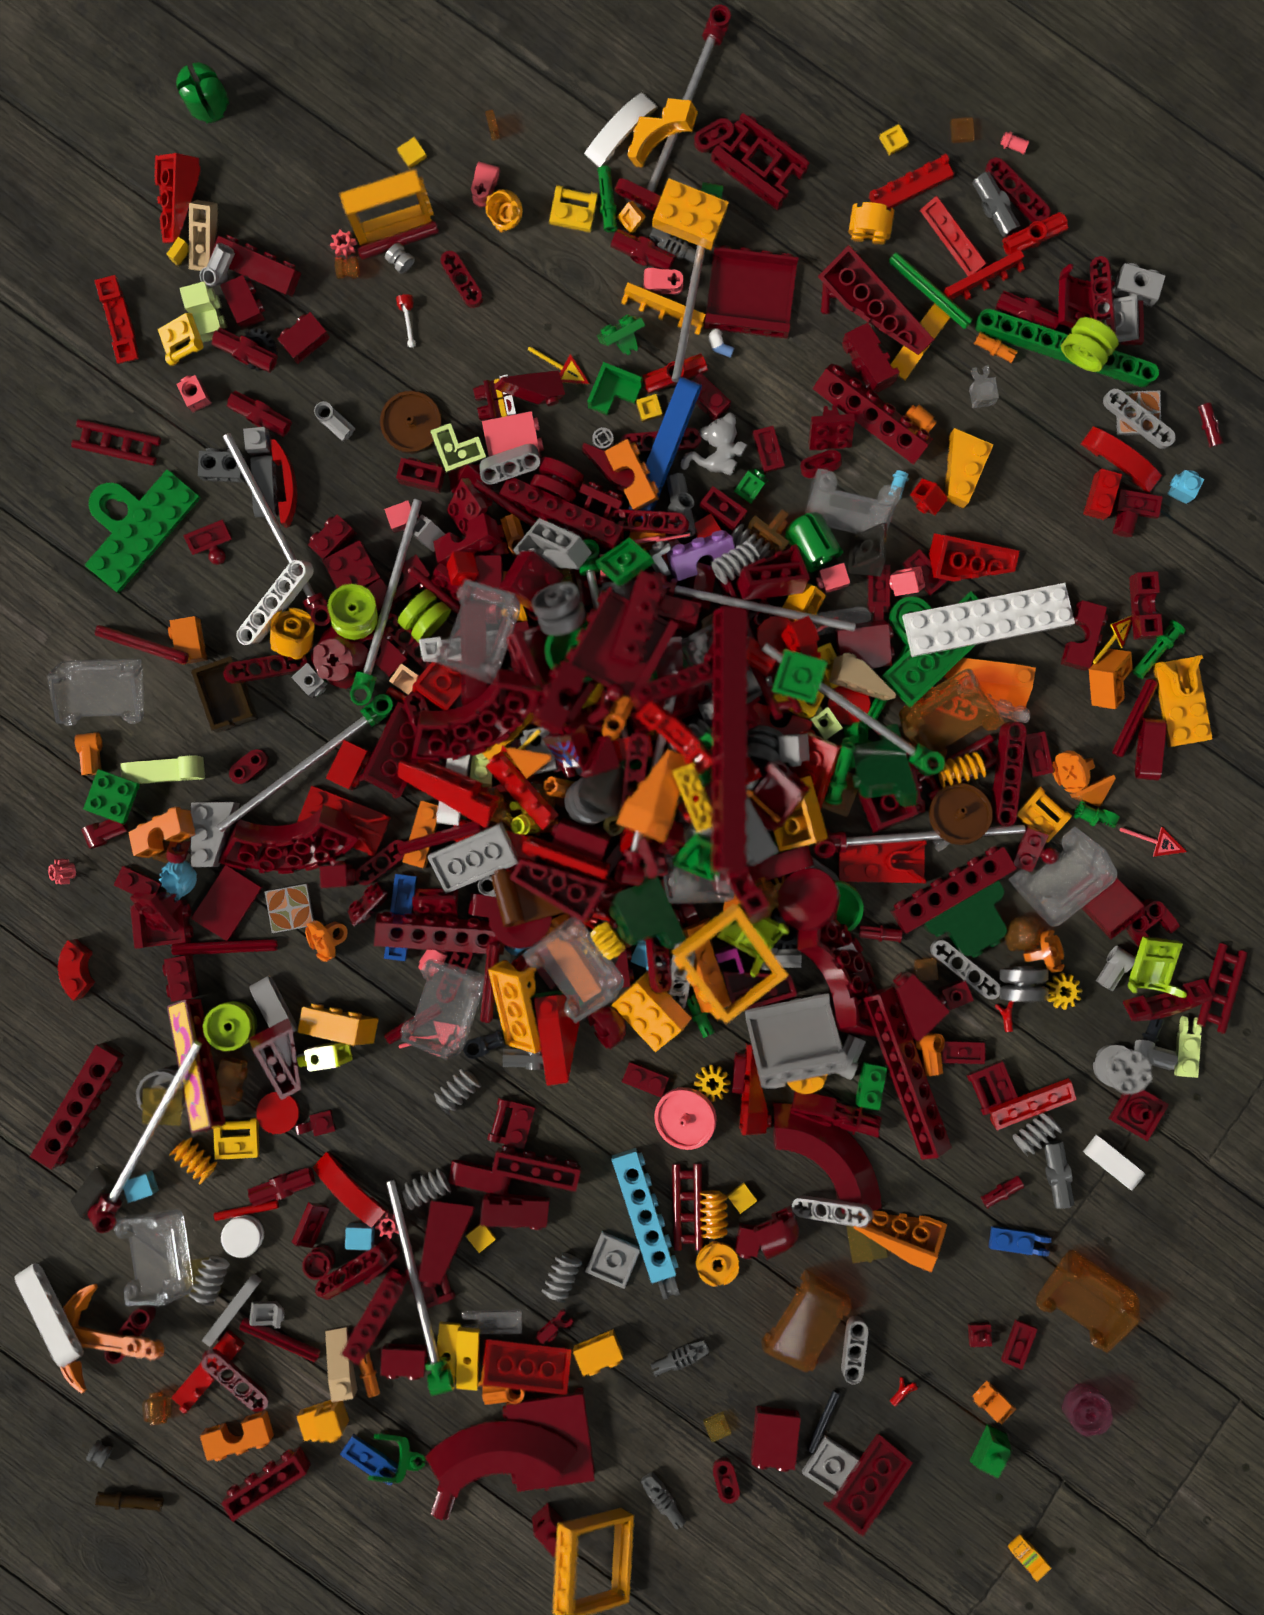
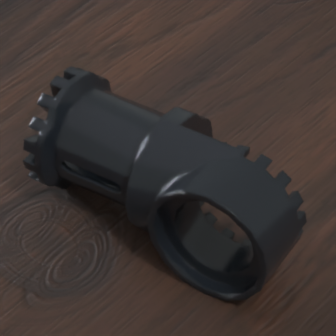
M496 1029L495 1033L485 1037L482 1035L468 1040L463 1048L465 1056L476 1059L488 1054L490 1050L500 1046L506 1047L504 1037H501L503 1035L500 1029ZM470 1043H476L479 1046L477 1054L472 1055L467 1051V1046Z

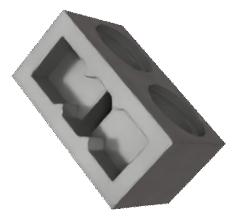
M206 448V451H199L198 477L203 481L245 483V478L238 465L234 469H229V464L235 461L229 449H227V452H219L215 448ZM216 460L215 466L209 469L208 463Z

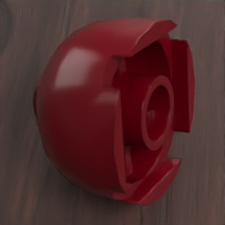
M608 1005L600 1006L587 1013L589 1025H594L596 1030L594 1034L605 1048L612 1049L624 1039L626 1035V1020L615 1008Z

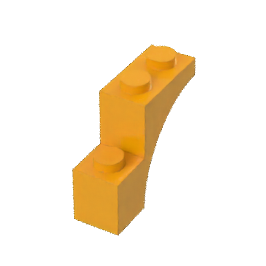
M668 98L666 107L662 111V118L639 116L638 123L634 127L632 144L628 148V157L635 167L643 168L650 152L665 138L680 132H692L698 111L691 100Z

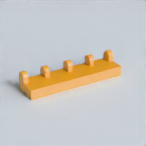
M627 283L621 304L626 305L628 299H631L641 304L639 311L643 312L645 307L648 306L660 311L658 317L660 320H663L665 314L679 319L677 327L682 328L686 306ZM697 310L693 311L691 324L697 327L695 334L699 335L704 325L706 314Z

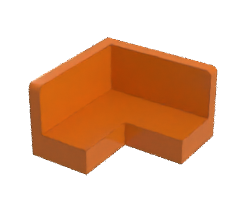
M1108 649L1097 664H1093L1089 668L1091 703L1093 706L1116 709L1125 699L1124 679L1133 670L1132 654L1130 651Z

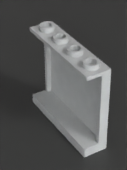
M829 993L816 994L802 999L795 998L792 1001L783 1003L775 1002L768 1006L756 1007L745 1011L748 1032L762 1087L847 1070V1058L845 1052H843L834 1021Z

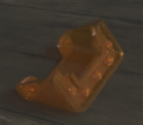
M971 669L960 671L926 692L912 707L909 708L905 705L899 712V719L904 734L914 747L920 743L930 751L940 753L944 759L947 755L946 746L981 725L985 730L990 731L998 729L1005 723L999 710ZM929 759V766H934L933 762Z
M1069 1250L1062 1257L1036 1296V1305L1042 1311L1052 1313L1058 1308L1087 1328L1091 1343L1106 1353L1116 1346L1140 1322L1139 1298L1134 1291L1074 1250Z
M805 1269L800 1277L803 1281L800 1287L796 1288L797 1293L776 1327H772V1335L766 1333L761 1340L763 1351L771 1357L807 1373L809 1370L813 1371L818 1363V1356L842 1317L849 1314L852 1305L850 1304L851 1299L847 1294Z

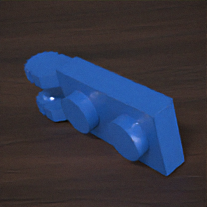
M991 1226L989 1248L1027 1255L1049 1256V1250L1034 1247V1240L1042 1243H1051L1052 1238L1030 1231Z
M355 1434L352 1435L340 1453L342 1457L370 1476L392 1478L387 1472L381 1470L383 1467H386L393 1473H396L398 1469L396 1462L390 1460L389 1457ZM384 1482L385 1484H387V1485H389V1486L393 1484V1483Z

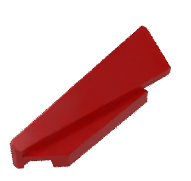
M426 759L418 760L417 764H410L404 760L399 762V778L481 826H488L500 802V798L480 792L482 782Z

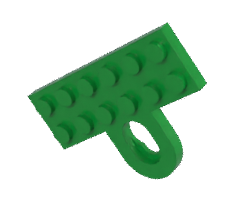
M167 469L140 501L119 484L104 483L99 485L90 495L89 510L92 516L111 532V535L87 561L85 566L115 592L120 593L201 497ZM115 499L127 505L128 514L124 519L117 521L111 518L110 511L106 508L108 500Z
M970 591L957 604L979 599ZM913 596L899 600L891 609L889 616L893 631L908 647L909 643L902 616L908 612L932 609L924 600ZM975 645L916 657L911 656L909 649L881 678L910 708Z

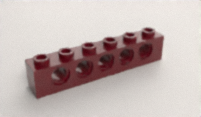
M831 363L812 388L845 414H854L855 421L913 465L933 440L928 431L923 428L919 429L909 417L899 414L892 404L883 402L879 399L876 392L867 390L857 378L848 376L839 365ZM836 383L842 384L844 391H840L836 387ZM853 396H858L861 403H856L853 400ZM870 408L875 409L878 413V416L872 415L870 412ZM887 421L893 422L895 429L889 428ZM904 434H909L912 441H907L904 438Z
M514 477L507 479L499 492L500 496L535 519H543L579 536L582 540L592 539L598 544L599 548L607 552L619 545L624 538L622 526Z
M995 845L987 849L985 856L981 858L976 856L967 861L968 865L962 869L957 867L948 873L950 876L944 880L940 877L931 882V887L925 891L921 888L912 893L913 898L908 901L902 899L893 905L895 908L891 910V913L900 929H902V932L909 933L1016 870L1017 868L1005 847L997 848ZM987 861H991L993 864V870L989 873L984 869ZM970 871L975 875V880L972 883H968L966 880V875ZM951 882H954L957 886L954 894H950L947 889ZM932 893H936L939 898L935 905L929 902V896ZM917 903L920 906V913L914 916L911 913V906Z
M391 912L377 913L374 946L487 954L488 944L495 942L500 944V955H504L505 945L495 937L489 921H480L476 918L468 920L456 917L438 918L434 915L424 917L415 916L410 913L404 915H397ZM399 927L402 930L395 931L393 928ZM422 929L423 932H416L414 930ZM439 930H442V931H444L445 933H443V934H438V933H436V932L439 931ZM459 932H465V933H467L466 935H463V936L458 935ZM480 934H487L488 936H486V937H481V936H479V935H480Z
M105 1043L97 1044L31 1153V1158L51 1170L62 1166L69 1156L66 1153L79 1140L78 1133L81 1128L84 1129L91 1118L88 1116L101 1103L100 1096L103 1091L106 1092L111 1086L112 1081L110 1079L123 1066L122 1059L125 1055ZM99 1064L105 1069L104 1075L98 1072ZM88 1083H90V1084L93 1085V1087H94L93 1093L88 1092V1090H87V1084H88ZM77 1102H80L82 1104V1112L77 1110ZM66 1120L71 1123V1130L65 1127ZM55 1139L59 1140L61 1144L60 1149L55 1147Z

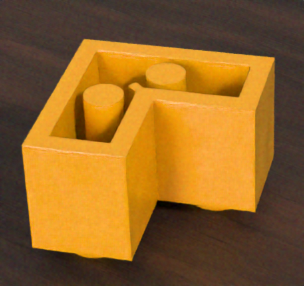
M328 1400L301 1409L297 1415L304 1442L312 1440V1442L318 1440L321 1442L327 1440L328 1442H334L341 1438L349 1422L343 1400L336 1402Z

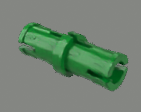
M693 994L691 998L694 1004L690 996L687 997L686 1004L693 1015L691 1017L693 1022L696 1021L702 1037L705 1038L708 1037L705 1027L710 1035L715 1033V1030L707 1017L708 1013H701L697 998Z

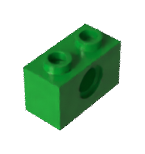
M862 1061L855 1099L857 1106L880 1110L887 1072L886 1066Z

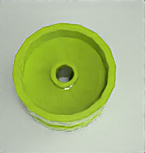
M1083 317L1076 322L1072 328V334H1069L1061 344V350L1078 367L1091 372H1099L1107 362V356L1114 352L1119 343L1115 333L1106 325L1092 318Z
M357 584L343 585L336 589L329 597L328 610L334 630L340 636L352 640L361 639L371 634L376 628L378 622L374 596L367 588Z
M426 589L408 604L400 614L397 623L405 630L412 629L411 636L419 643V639L430 638L449 617L451 609L443 602L437 603V597Z
M232 1001L220 1004L211 1009L205 1017L203 1025L204 1036L208 1043L216 1049L231 1051L240 1048L250 1042L249 1038L256 1033V1015L245 1003Z

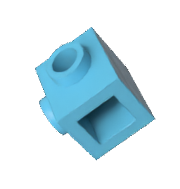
M1184 470L1179 475L1176 474L1173 477L1168 495L1187 504L1195 499L1204 479L1199 477V474L1195 471Z

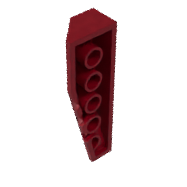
M848 245L818 276L845 308L917 355L923 352L935 340L852 246Z

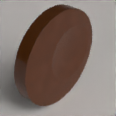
M416 391L401 392L390 398L384 405L380 416V427L385 439L393 448L403 453H420L430 448L435 443L431 430L442 426V418L437 405L427 395Z
M955 783L942 788L935 795L930 804L929 819L932 828L943 840L956 845H967L978 841L988 831L992 822V807L988 798L978 788L969 784Z

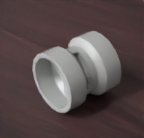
M400 243L392 245L385 254V259L389 263H393L395 269L400 274L405 273L415 260L410 253L404 251V247Z
M607 428L597 429L593 434V446L603 451L613 447L612 432Z

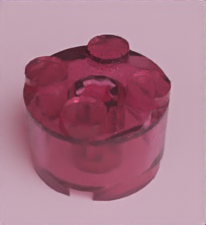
M1077 1384L1068 1391L1063 1400L1062 1410L1065 1417L1081 1435L1087 1437L1097 1434L1101 1435L1111 1426L1113 1415L1110 1403L1096 1388L1090 1385Z

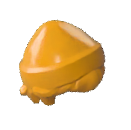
M502 189L486 197V214L499 232L511 230L519 224L522 218V205L514 192Z

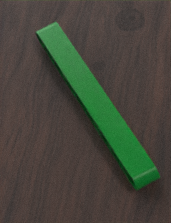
M992 309L983 310L975 321V329L979 333L981 331L989 337L1000 339L1004 342L1075 365L1061 350V344L1068 336L1067 334ZM982 319H988L991 325L984 324ZM1002 325L1009 326L1011 331H1004ZM1022 332H1028L1030 338H1025ZM1042 338L1048 339L1050 345L1044 344ZM1115 350L1110 356H1107L1110 365L1105 364L1097 372L1139 387L1149 386L1159 375V369L1154 363ZM1123 365H1127L1130 372H1126L1123 369ZM1143 371L1150 375V379L1143 376Z

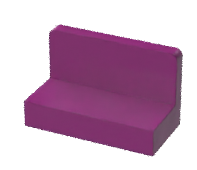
M728 945L715 950L718 963L735 958L740 974L744 973L736 947Z

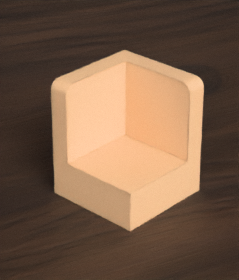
M401 664L389 681L409 695L412 693L413 684L419 676Z

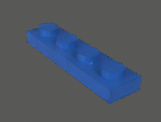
M395 874L391 913L397 915L413 913L412 897L415 896L417 876ZM399 927L393 928L395 931L402 930ZM385 947L384 959L406 961L408 948Z

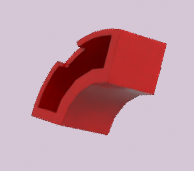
M809 615L789 623L781 635L786 649L821 659V652H818L816 642L819 640V636Z
M77 939L68 940L65 943L58 960L60 983L66 994L73 1001L82 999L95 983L88 970L89 958L93 952Z

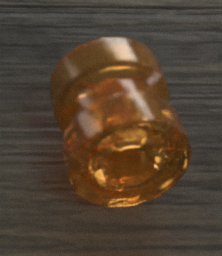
M335 257L337 279H345L346 276L352 279L359 278L358 257H350L349 259Z

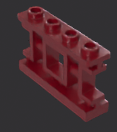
M742 113L740 119L734 125V130L740 135L731 146L721 141L719 146H716L712 151L711 161L778 211L789 193L783 187V184L791 174L801 179L803 174H806L810 163L803 154L792 150L786 141H780L776 138L770 129L760 126L754 117ZM748 132L757 138L752 147L744 142ZM738 148L745 153L741 163L732 157ZM758 149L773 159L764 172L749 161ZM782 158L791 164L785 172L777 167ZM771 173L779 179L774 188L765 182Z
M702 662L631 689V695L633 696L631 701L638 710L630 713L627 719L633 732L645 734L651 731L636 716L651 700L665 708L666 700L676 696L672 714L679 720L699 713L698 704L712 695L706 687V684L713 682V668L709 662Z
M394 1265L390 1267L341 1352L342 1356L360 1365L408 1281L406 1272Z

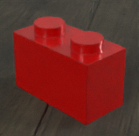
M1100 469L1094 475L1083 515L1101 520L1111 515L1122 474Z
M344 740L326 779L349 790H353L354 787L357 788L360 783L358 777L362 769L366 768L371 758L369 757L371 752Z

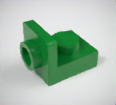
M758 468L749 469L734 492L751 504L763 486L768 482V479L765 477L766 474Z

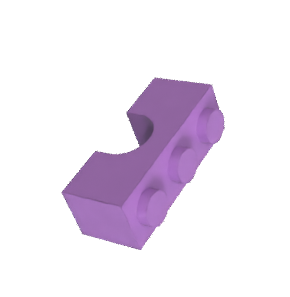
M721 530L715 531L711 536L705 538H695L692 542L685 545H675L666 553L671 574L675 579H678L677 581L697 575L696 564L702 556L709 555L710 560L714 562L717 557L721 558L724 553H728L731 549H735L732 536L726 531Z

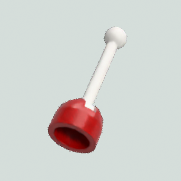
M410 294L399 295L396 297L398 308L405 313L409 338L407 344L412 348L416 345L412 336L409 310L413 307V296Z

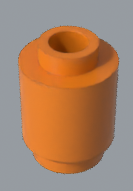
M920 404L916 407L912 405L905 414V416L913 421L915 426L919 429L923 428L928 432L937 423L933 419L934 416Z

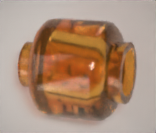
M163 1392L149 1394L150 1398L142 1403L144 1421L149 1423L150 1426L167 1423V1419L172 1416L171 1397L163 1396Z

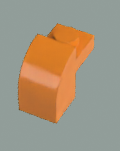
M988 1381L972 1396L974 1402L979 1407L985 1409L999 1424H1003L1016 1410L1009 1400Z

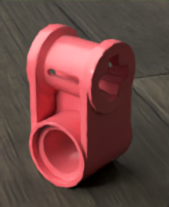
M480 161L477 163L471 192L473 202L478 207H485L487 205L486 197L493 194L498 182L500 167Z
M647 268L644 270L643 289L658 295H678L682 292L684 284L683 275L680 271ZM673 280H677L676 285H672Z

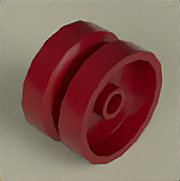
M542 457L538 467L541 474L534 475L530 485L573 504L576 498V493L573 489L581 487L584 476L565 463L552 458Z

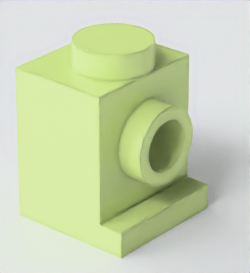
M820 707L815 716L809 720L812 721V726L819 736L825 740L843 728L829 707L825 710ZM822 719L827 721L826 727L820 725Z

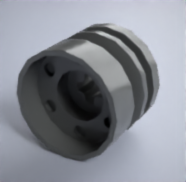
M762 725L749 729L746 736L747 757L751 759L762 775L758 781H762L767 774L765 768L769 763L780 760L779 736L784 735L774 728Z

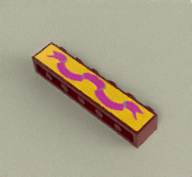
M185 999L169 1005L167 1010L179 1068L193 1042L197 1041L201 1044L197 1055L182 1080L191 1133L205 1132L224 1126L226 1123L211 1048L204 1036L203 1025L205 1018L201 999Z

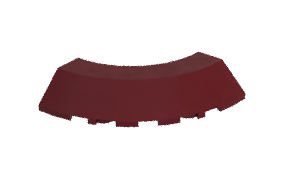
M498 669L488 689L471 703L446 711L420 710L411 759L439 761L440 759L453 758V760H458L461 756L470 754L474 756L486 751V748L496 743L499 745L508 739L513 731L524 724V720L529 713L531 714L537 703L541 689L520 673Z
M324 804L309 818L290 825L266 826L239 819L228 838L218 863L245 871L246 868L258 869L259 873L278 871V874L294 873V870L304 868L308 871L319 868L322 863L335 861L336 857L341 853L345 854L357 842L359 835L343 812Z
M836 915L827 925L814 931L798 930L797 950L804 953L817 965L830 988L835 1006L837 1030L852 1035L876 1036L863 1001L864 997L877 990L876 985L871 979L875 975L870 962H865L861 953L863 948L859 941L851 937L850 932L847 930V925L841 924L836 920Z
M773 1102V1139L776 1150L796 1152L816 1162L831 1178L838 1201L864 1204L870 1207L872 1211L882 1209L880 1190L873 1167L860 1145L845 1129L834 1125L827 1127L791 1114L792 1104ZM838 1207L842 1214H846L844 1208Z
M507 1420V1422L486 1421L467 1429H461L449 1438H445L425 1458L438 1481L453 1495L477 1478L499 1473L525 1477L548 1490L561 1476L578 1448L559 1434L547 1431L539 1425L533 1426L516 1420Z

